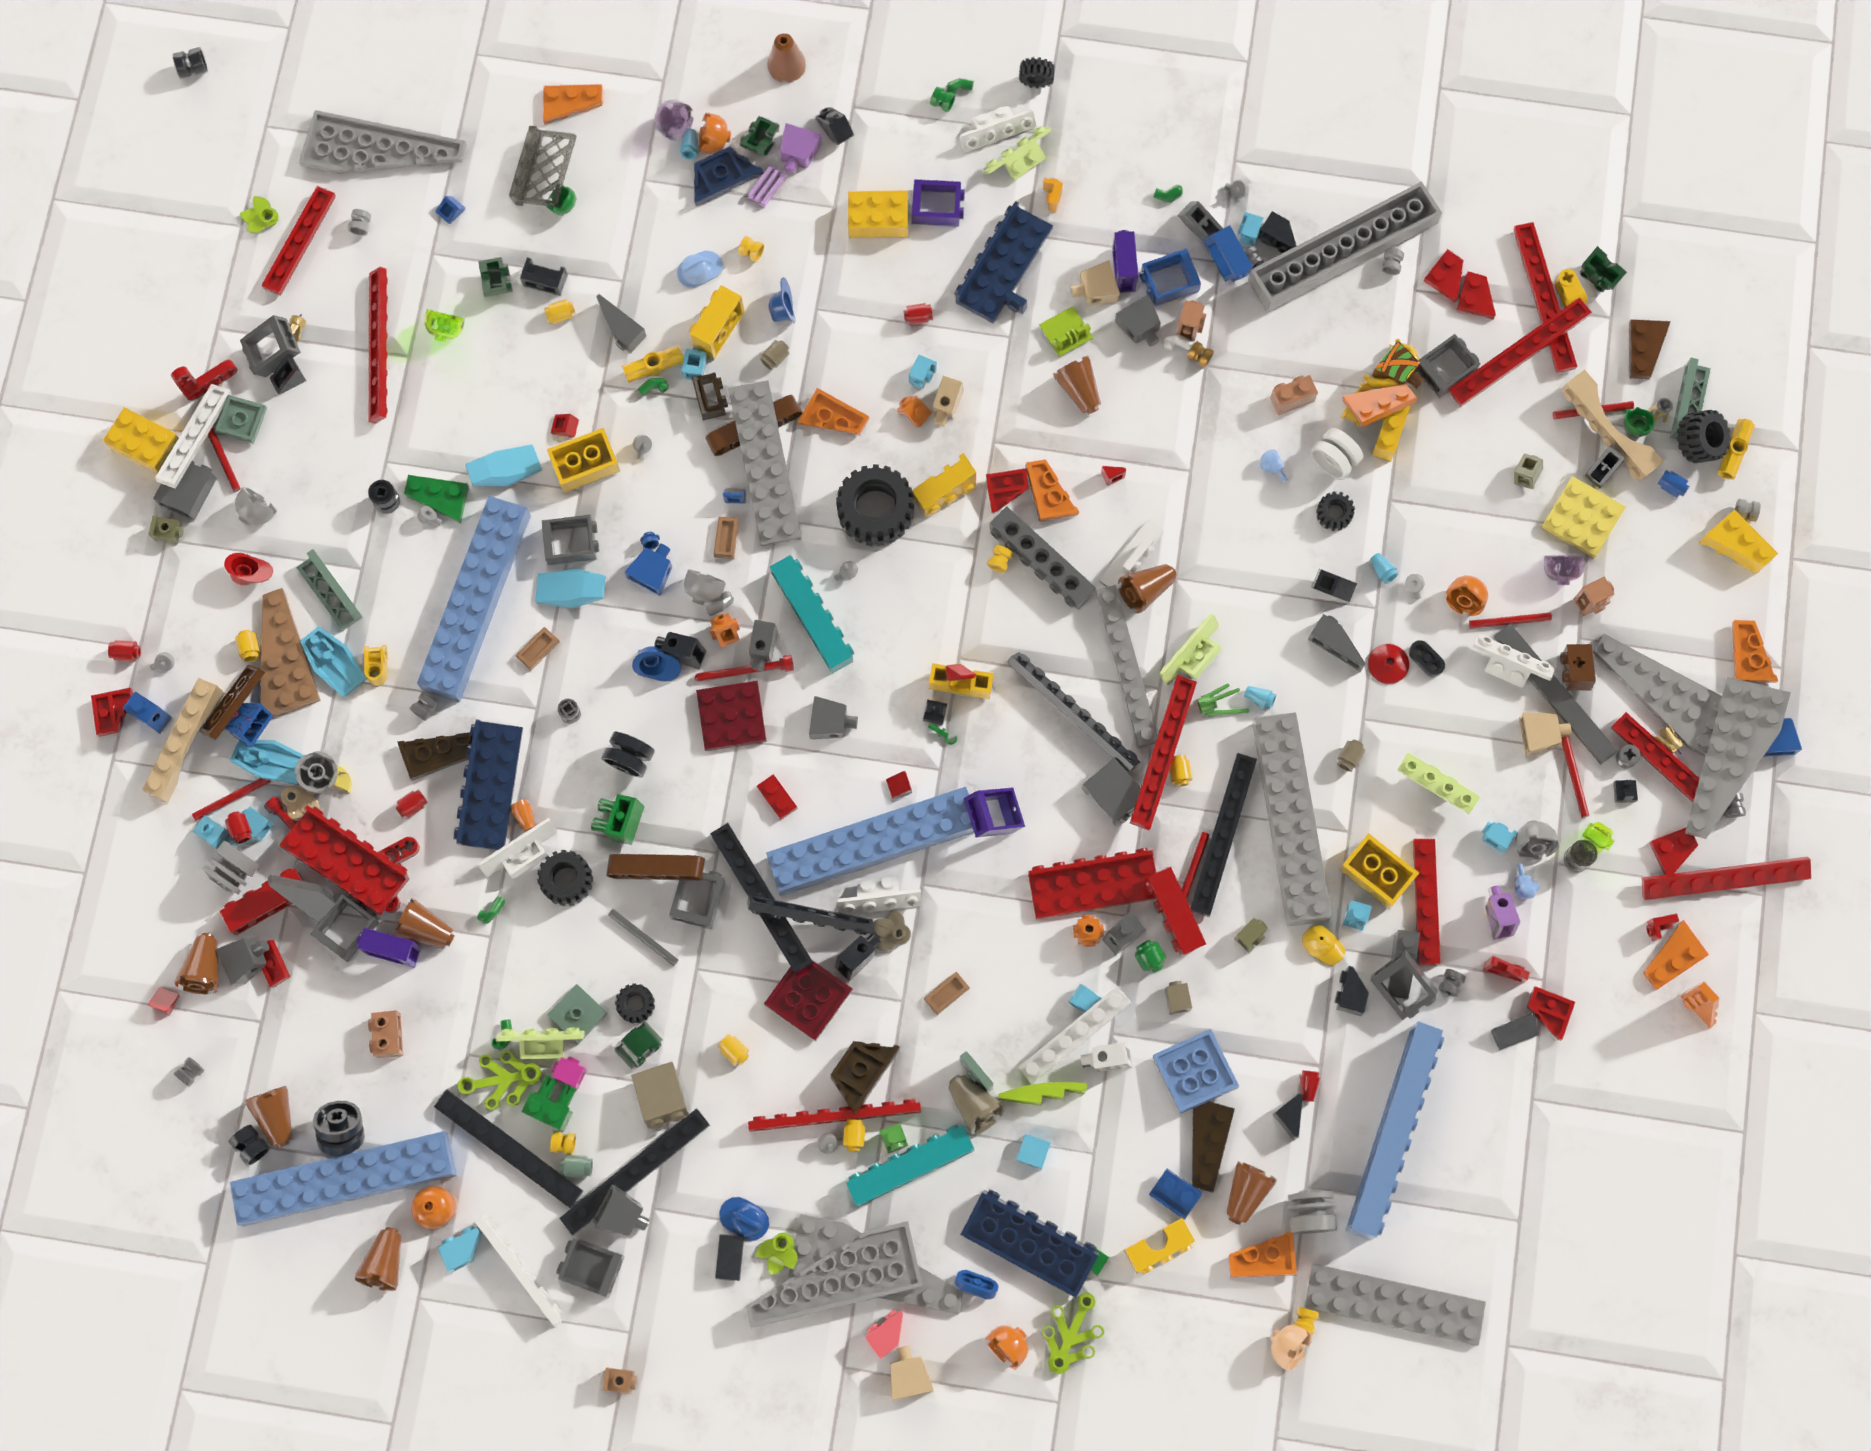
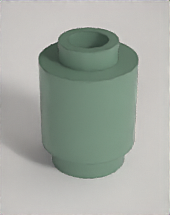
M566 1155L565 1159H561L560 1172H564V1177L586 1178V1176L592 1175L593 1159L577 1155Z

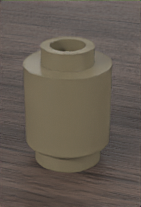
M775 340L762 353L760 361L770 370L774 367L777 368L789 355L788 345L782 340Z
M1355 739L1347 741L1338 756L1339 761L1337 765L1346 771L1352 772L1358 766L1365 753L1364 745Z

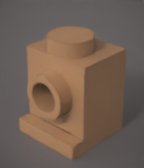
M606 1368L602 1390L631 1394L632 1389L635 1390L637 1384V1376H634L635 1371ZM619 1376L624 1379L622 1385L616 1383V1379Z

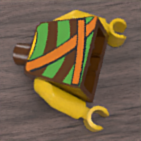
M1396 339L1395 344L1389 345V352L1375 367L1372 374L1374 378H1370L1366 374L1363 376L1366 382H1360L1361 387L1368 386L1371 389L1407 383L1418 389L1424 379L1416 374L1420 362L1415 348L1401 343L1400 339Z

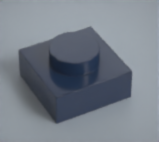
M1010 291L1006 296V305L1011 311L1023 314L1027 309V299Z

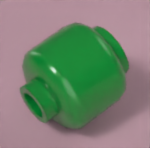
M1147 940L1136 947L1135 958L1143 971L1151 970L1154 973L1164 967L1162 963L1166 960V955L1158 942Z

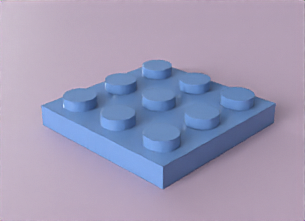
M1211 1029L1153 1054V1059L1180 1114L1239 1088V1084Z

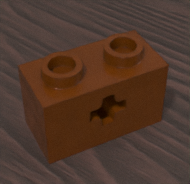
M1566 644L1564 651L1560 653V663L1564 664L1562 681L1566 683V690L1591 691L1596 682L1592 644Z

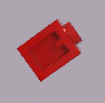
M1678 914L1656 917L1647 921L1646 931L1653 942L1662 938L1660 929L1661 931L1672 929L1674 924L1680 922Z

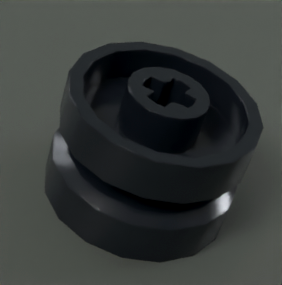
M614 731L609 740L613 748H606L601 759L621 772L642 778L647 770V766L643 761H651L655 753L654 748L633 736Z
M333 1101L323 1105L316 1111L313 1117V1125L318 1148L323 1153L330 1156H343L356 1151L363 1144L365 1133L360 1108L349 1101Z

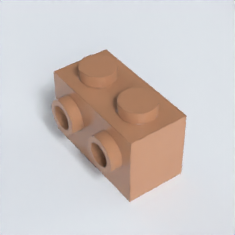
M1185 300L1176 335H1182L1195 343L1197 333H1202L1207 314L1203 313L1204 305L1197 301Z
M1310 375L1306 377L1298 376L1290 383L1276 385L1272 390L1270 399L1277 414L1281 415L1315 402L1318 391Z
M1605 576L1583 586L1573 599L1583 617L1592 612L1594 614L1600 613L1606 609L1605 606L1611 603L1610 599L1615 594L1614 587L1610 581L1606 580Z
M397 1010L371 1013V1019H368L369 1032H372V1040L369 1041L370 1053H373V1056L376 1058L403 1056L401 1013Z

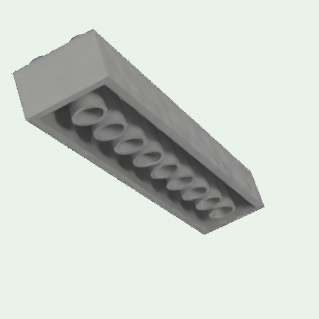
M1421 181L1250 270L1248 281L1267 312H1270L1385 252L1386 249L1392 248L1438 224L1442 212Z
M1294 712L1256 717L1252 726L1286 925L1289 927L1329 921L1332 913L1297 714Z

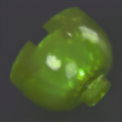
M426 309L424 317L425 329L429 334L435 336L434 340L446 343L447 339H455L461 334L465 318Z

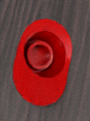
M245 553L230 554L224 561V567L229 573L230 578L239 585L262 583L269 580L273 575V567L270 563Z

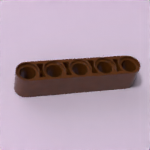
M787 395L773 402L778 428L802 415V411L793 395ZM735 421L710 432L705 437L714 456H721L740 447Z
M610 854L606 876L614 879L702 880L705 858L697 855Z

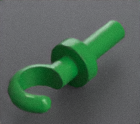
M929 724L928 728L938 733V737H945L947 744L953 745L957 742L956 735L955 741L949 742L947 739L949 734L945 732V728L941 730L935 725Z

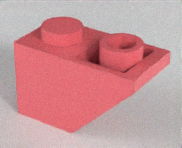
M895 1310L891 1311L884 1317L886 1321L878 1326L876 1323L866 1330L868 1335L865 1338L880 1359L899 1346L903 1320L901 1310L898 1312Z

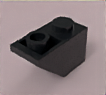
M826 107L819 112L820 114L815 116L830 140L837 145L854 136L845 114L838 110Z
M1272 211L1261 227L1258 238L1265 245L1277 248L1282 254L1297 245L1290 221Z
M1319 568L1311 587L1350 602L1357 583Z
M1348 966L1345 971L1342 970L1339 983H1342L1341 991L1336 992L1334 1003L1337 1004L1336 1010L1362 1016L1365 1012L1369 992L1354 967Z

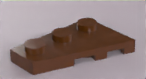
M1635 319L1629 321V378H1651L1671 321Z

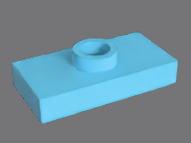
M204 815L192 831L216 849L229 834L228 830Z

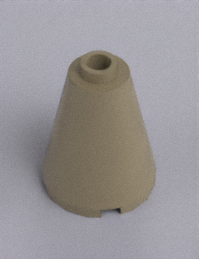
M956 1075L950 1080L948 1089L972 1135H974V1132L978 1135L986 1131L996 1123L994 1118L998 1114L1000 1117L1004 1114L1005 1106L1003 1103L974 1083L966 1075Z

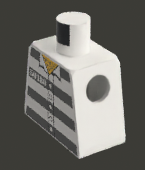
M1126 1042L1092 1047L1091 1054L1081 1055L1082 1067L1094 1066L1098 1072L1132 1068L1130 1047ZM1107 1055V1060L1101 1062V1057Z

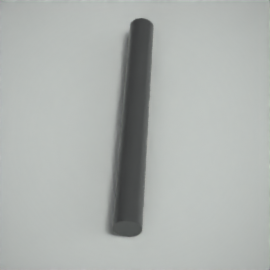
M612 909L609 912V917L671 965L675 966L678 963V958L616 910Z

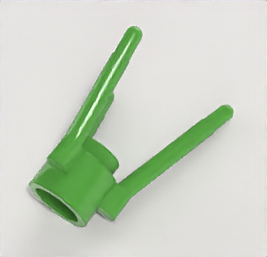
M1229 683L1197 699L1201 714L1207 713L1208 717L1248 713L1250 710L1230 709L1214 711L1215 708H1218L1216 701L1240 691V688H1236L1214 697V695L1230 686Z

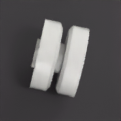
M1331 428L1324 434L1323 441H1318L1311 448L1310 453L1316 464L1328 475L1338 480H1344L1351 472V467H1356L1364 456L1360 447L1351 437L1339 429Z

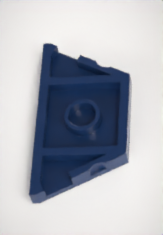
M730 146L695 162L694 203L698 206L764 174L763 169L752 164L745 156L739 155Z

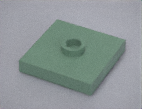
M228 395L214 432L254 444L267 406Z
M576 984L547 1016L563 1031L572 1027L579 1028V1031H585V1038L608 1013ZM583 1039L573 1040L579 1045Z
M966 1051L961 1054L960 1062L967 1069L968 1072L966 1074L974 1083L977 1081L988 1093L993 1090L994 1083L971 1055Z

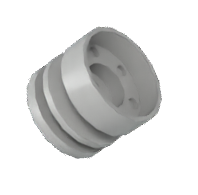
M223 840L216 850V853L222 858L220 862L210 858L208 861L216 867L212 870L204 865L202 870L217 885L226 891L239 895L241 890L234 884L238 881L243 886H246L247 883L241 878V875L246 874L253 877L260 865Z
M1316 1189L1303 1190L1288 1195V1201L1298 1202V1205L1289 1206V1210L1299 1212V1216L1290 1218L1291 1233L1306 1234L1336 1231V1216L1325 1214V1210L1331 1209L1335 1205L1334 1203H1324V1200L1334 1198L1333 1192Z

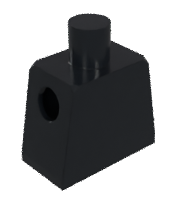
M668 632L666 638L658 636L654 644L663 653L675 657L681 664L699 670L707 652L697 638L674 632Z
M874 933L866 939L863 936H859L837 956L834 968L850 982L874 958L875 947L881 943L880 939Z

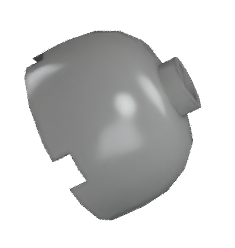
M243 487L235 498V509L240 515L238 519L246 525L250 523L254 525L267 523L276 514L277 509L271 503L267 506L263 496L247 487L246 489Z
M688 569L684 581L686 593L693 598L692 602L704 605V602L712 603L722 595L726 585L725 581L708 574H701V572Z
M314 751L300 758L295 768V775L301 788L309 793L320 794L330 790L336 783L338 769L331 756L324 752Z
M1532 820L1527 822L1518 830L1515 837L1517 853H1519L1521 858L1527 860L1540 859L1538 855L1546 854V857H1548L1559 848L1555 830L1549 824L1541 821Z

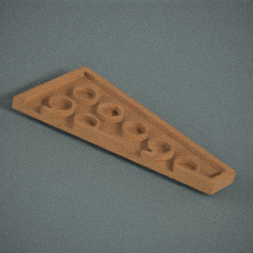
M283 588L263 594L261 669L265 674L261 678L260 704L274 715L272 718L321 701Z

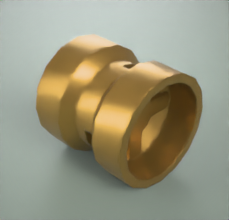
M1196 341L1190 349L1187 358L1191 361H1197L1201 367L1205 368L1212 358L1214 350L1205 348L1202 343Z

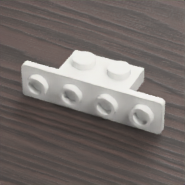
M1006 106L986 114H980L978 117L971 119L975 130L960 135L962 149L964 153L1035 128L1037 125L1034 111L1030 109L1014 115L1009 107Z
M1147 520L1101 577L1100 583L1106 587L1116 585L1118 591L1122 586L1121 583L1118 584L1119 578L1138 571L1142 565L1140 562L1144 557L1148 558L1154 550L1153 546L1163 535L1164 530L1151 520Z
M1477 635L1473 647L1492 655L1484 672L1521 688L1525 685L1530 673L1546 680H1551L1555 667L1549 663L1537 660L1527 653L1514 650L1506 644L1498 643L1488 636Z
M547 818L478 863V866L486 877L505 867L514 880L548 856L540 843L556 834L557 829L551 820Z
M898 876L856 881L857 897L837 899L838 913L848 915L922 906L921 890L899 891Z

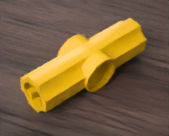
M679 345L658 353L649 352L644 358L622 365L628 383L649 375L658 376L663 370L682 364L684 358ZM651 362H658L656 366H649Z
M1739 418L1737 420L1731 440L1729 441L1730 447L1727 449V454L1724 455L1717 473L1721 478L1727 480H1734L1736 478L1755 427L1751 420L1746 418ZM1733 446L1737 447L1740 452L1735 451Z

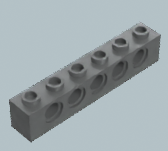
M1006 506L990 522L989 529L991 535L997 540L1001 539L1005 543V547L1013 553L1015 552L1026 567L1030 566L1035 570L1034 573L1040 580H1046L1050 584V589L1056 594L1060 593L1068 606L1079 610L1095 594L1096 587L1010 508ZM1009 529H1013L1017 533L1013 536H1010L1006 533V531ZM1029 543L1032 547L1023 549L1021 544ZM1043 556L1046 558V561L1039 563L1036 561V558ZM1052 570H1059L1061 575L1053 576L1050 572ZM1068 583H1072L1076 586V588L1074 590H1068L1065 587V585Z

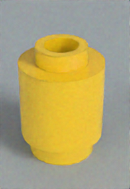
M567 299L549 304L548 307L544 308L548 322H554L555 324L573 318V314L576 313L572 301L568 302Z
M250 630L240 631L235 637L239 657L242 658L243 662L257 660L260 650L256 634Z
M1186 755L1174 756L1170 766L1172 784H1177V787L1187 786L1193 780L1190 762Z
M728 1034L718 1044V1047L721 1049L720 1052L734 1066L737 1064L742 1065L749 1058L747 1054L749 1049L735 1036L732 1037Z
M846 1120L843 1133V1147H847V1151L860 1152V1148H864V1121Z

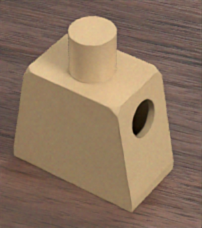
M1109 260L1082 271L1079 277L1080 284L1070 286L1072 297L1084 295L1087 305L1119 302L1120 293Z
M946 376L942 377L933 404V410L936 413L933 423L945 427L947 418H954L964 392L961 381Z
M1524 712L1519 717L1525 756L1556 748L1562 743L1561 736L1571 735L1570 723L1559 724L1557 714Z
M910 1345L898 1347L899 1361L890 1363L892 1400L934 1391L921 1356L912 1358Z

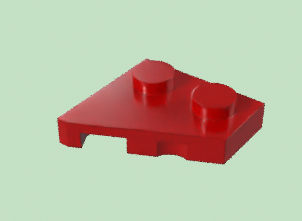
M1447 249L1424 278V282L1455 303L1458 298L1464 260Z
M1467 271L1456 310L1494 320L1496 312L1487 276Z
M131 687L91 695L97 736L120 732L126 715L123 707L133 695Z
M1686 828L1649 842L1664 875L1674 874L1698 846L1695 836L1685 834Z
M1495 956L1485 961L1482 969L1483 971L1521 983H1525L1530 974L1529 971L1525 970V967L1511 964Z
M1534 986L1526 1007L1557 1040H1563L1575 1001Z

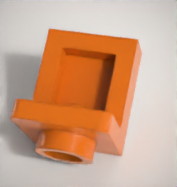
M917 396L904 397L899 403L900 407L896 410L899 414L903 413L916 427H921L933 413Z

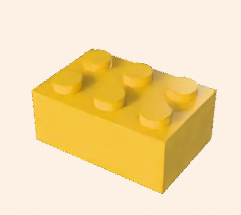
M907 190L848 191L849 238L908 237Z
M722 285L718 290H714L710 297V303L708 306L703 307L698 322H694L689 330L693 348L701 349L703 352H706L707 357L715 360L745 313L741 295Z
M124 407L104 437L103 442L114 452L158 474L179 437L176 433Z
M604 428L547 449L564 493L620 472L618 462Z
M1369 833L1339 869L1388 909L1395 904L1419 874V872Z

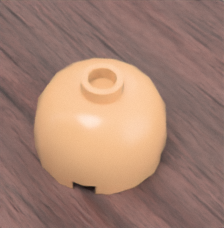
M1288 1325L1281 1330L1277 1329L1271 1337V1341H1273L1271 1352L1274 1360L1287 1371L1294 1369L1306 1353L1303 1352L1305 1345L1310 1347L1313 1335L1296 1325Z

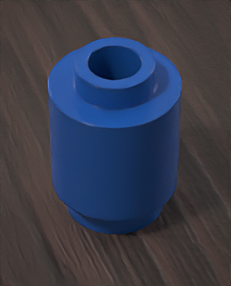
M1667 470L1657 483L1661 486V489L1676 498L1679 495L1683 497L1690 487L1687 485L1688 480L1673 471L1669 472Z

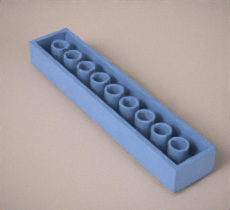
M488 496L417 681L421 690L461 701L531 515L527 507Z
M967 787L766 852L780 896L974 833L964 798L969 795Z
M1419 1021L1410 1029L1345 1229L1347 1232L1369 1240L1377 1238L1383 1232L1385 1223L1382 1222L1383 1216L1389 1213L1392 1203L1389 1201L1392 1193H1395L1398 1181L1395 1179L1398 1172H1402L1405 1163L1402 1157L1405 1151L1408 1152L1412 1140L1409 1139L1411 1131H1415L1418 1119L1415 1118L1418 1110L1421 1111L1425 1098H1422L1425 1090H1428L1431 1078L1428 1076L1431 1069L1434 1070L1438 1060L1435 1054L1438 1049H1441L1444 1042V1037L1441 1036L1443 1030Z
M442 1131L231 1181L230 1187L236 1223L244 1227L457 1175L449 1133Z

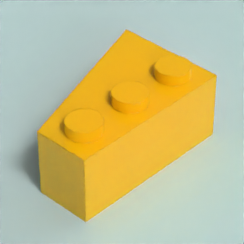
M964 453L958 456L960 460L951 467L947 464L943 467L944 472L936 477L932 475L912 490L914 501L924 516L937 513L943 505H950L960 495H967L975 489L977 472Z
M1735 509L1699 542L1703 546L1707 545L1715 549L1720 555L1724 554L1730 557L1735 563L1756 574L1779 554Z

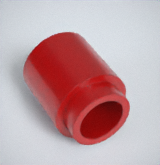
M931 304L906 306L907 310H903L904 320L909 322L910 326L929 323L930 320H933Z
M115 640L108 645V657L113 658L115 661L135 662L141 656V647L138 646L136 641Z
M418 789L415 792L411 791L396 801L398 806L395 808L402 818L406 816L409 819L424 809V805L428 802Z
M239 811L230 813L225 820V824L231 839L236 844H242L251 840L252 830L246 815Z

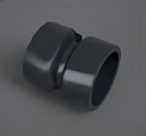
M200 47L189 49L188 53L181 51L172 54L180 79L191 76L193 72L197 75L208 72L206 60ZM186 60H189L190 67H188Z
M377 480L370 485L368 496L379 512L389 514L399 507L400 497L389 481Z
M251 1124L237 1131L228 1142L236 1152H241L239 1157L246 1166L256 1163L270 1150V1147L262 1138L258 1139L259 1133Z

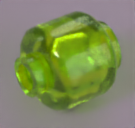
M1599 821L1594 824L1590 823L1582 834L1584 838L1583 843L1597 853H1601L1604 849L1609 851L1615 842L1612 839L1614 832Z

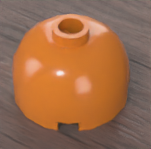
M704 113L702 121H705L703 127H700L699 132L700 152L716 153L724 148L726 142H730L731 131H728L727 123L722 117L712 113Z
M1464 575L1456 578L1449 585L1446 591V602L1457 613L1462 614L1464 611L1470 613L1469 616H1476L1483 612L1487 604L1488 590L1486 585L1478 578Z
M429 1186L421 1189L414 1196L411 1203L413 1219L419 1226L428 1230H438L445 1227L455 1215L456 1203L454 1197L448 1190L440 1186Z
M1002 1325L992 1330L985 1338V1341H990L987 1344L1002 1362L1008 1360L1012 1363L1009 1366L1011 1369L1016 1370L1027 1357L1028 1344L1025 1340L1027 1336L1019 1327L1014 1329L1009 1325Z

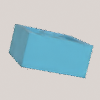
M1025 1134L1016 1161L1042 1170L1051 1143Z

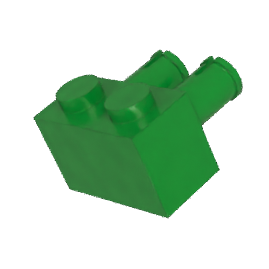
M617 794L615 801L601 798L599 802L603 804L597 805L598 811L611 814L608 821L593 818L592 821L596 822V824L591 823V830L605 833L614 842L632 845L645 806L637 798Z
M545 1075L538 1092H535V1094L530 1092L521 1112L564 1132L573 1114L568 1106L577 1089L564 1084L557 1102H551L549 1097L557 1080Z

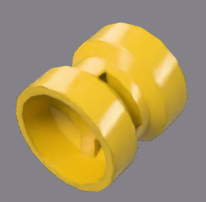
M745 236L739 245L738 254L742 256L747 255L751 260L757 262L762 256L765 245L759 241L754 242L752 238Z
M995 545L992 551L993 556L989 558L987 566L997 572L1005 573L1008 567L1007 562L1011 560L1013 552L1006 547Z
M553 1131L550 1152L558 1153L561 1151L566 1155H573L576 1134L568 1133L565 1135L560 1131Z
M1298 1307L1296 1312L1298 1318L1293 1325L1299 1326L1314 1335V1321L1318 1320L1319 1313Z

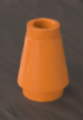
M526 799L513 803L511 805V812L524 832L535 827L531 804Z

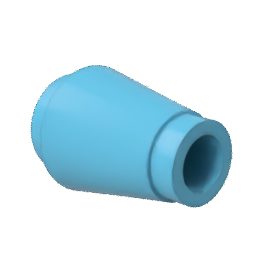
M694 129L685 130L680 146L681 156L689 160L695 159L699 153L697 132Z
M1380 553L1370 558V562L1380 581L1388 584L1398 576L1397 568Z
M1248 686L1244 697L1264 710L1266 708L1271 710L1276 694L1272 693V690Z

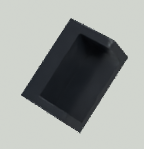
M527 257L520 280L524 287L561 296L568 274L565 267L561 266L560 271L534 265L532 259Z

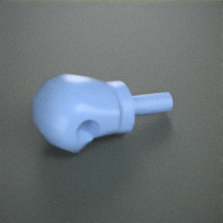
M1274 449L1265 452L1261 456V468L1265 472L1271 471L1272 474L1277 472L1283 482H1286L1288 478L1281 470L1284 464L1278 452Z
M1518 864L1519 876L1515 878L1516 895L1521 899L1534 898L1536 891H1539V883L1532 881L1530 875H1525L1523 864Z

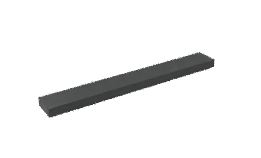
M1511 623L1493 637L1498 643L1506 644L1514 650L1527 653L1531 657L1542 661ZM1530 673L1528 677L1530 682L1565 723H1570L1572 732L1600 765L1618 752L1554 674L1549 681Z

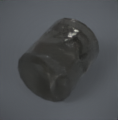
M1578 840L1565 851L1563 857L1564 864L1573 872H1582L1596 861L1597 849L1588 840Z

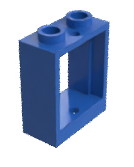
M1230 225L1202 240L1225 282L1229 280L1235 282L1249 275L1248 270L1252 269L1253 266Z
M1187 249L1142 263L1141 272H1139L1142 283H1146L1148 288L1146 293L1153 300L1155 306L1200 291L1201 281ZM1180 264L1188 285L1158 295L1150 273Z

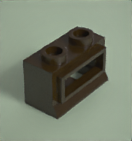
M715 372L692 377L703 421L726 415L725 408L728 407L726 396H721L720 390L724 389L721 377L717 378ZM713 383L718 405L709 407L703 385Z

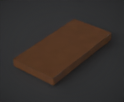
M248 664L200 728L199 732L216 740L265 672L258 667Z

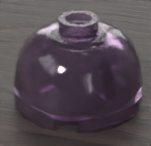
M679 100L665 101L659 106L655 114L654 122L657 130L664 137L672 141H677L676 138L680 135L684 137L685 130L691 129L693 117L691 116L692 108Z
M1546 555L1544 556L1543 563L1544 571L1551 580L1557 581V585H1570V581L1577 580L1582 576L1585 568V556Z

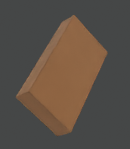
M719 516L714 557L734 559L739 518Z
M543 627L516 655V658L532 671L560 641L547 628Z
M956 971L929 993L924 1000L938 1016L967 992L970 987Z

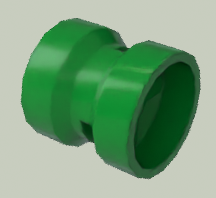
M937 86L931 96L930 105L934 107L939 106L942 110L949 112L955 101L956 94L952 92L946 93L943 88Z

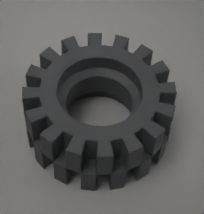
M1031 57V59L1026 58L1022 60L1019 69L1020 83H1024L1023 85L1025 86L1029 85L1030 88L1036 86V88L1040 86L1042 88L1049 87L1054 81L1055 65L1052 64V61H1048V59L1044 58L1041 60V57H1038V59Z
M1333 491L1332 494L1330 492L1327 493L1325 497L1323 496L1316 510L1317 520L1320 519V525L1324 524L1327 530L1330 527L1331 531H1335V529L1340 531L1343 527L1346 528L1352 521L1355 513L1353 500L1349 501L1348 495L1343 496V492L1336 494V491ZM1339 505L1343 509V515L1339 518L1331 517L1328 513V507Z
M632 983V985L628 984L624 989L621 988L619 990L620 993L616 995L615 1005L617 1012L625 1021L639 1024L643 1020H648L649 1016H652L653 1009L655 1010V999L647 987ZM640 996L643 999V1006L639 1011L633 1012L628 1009L627 1001L630 997Z

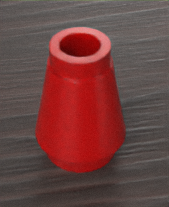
M1302 1070V1075H1299L1301 1094H1303L1302 1101L1314 1102L1321 1079L1319 1072Z

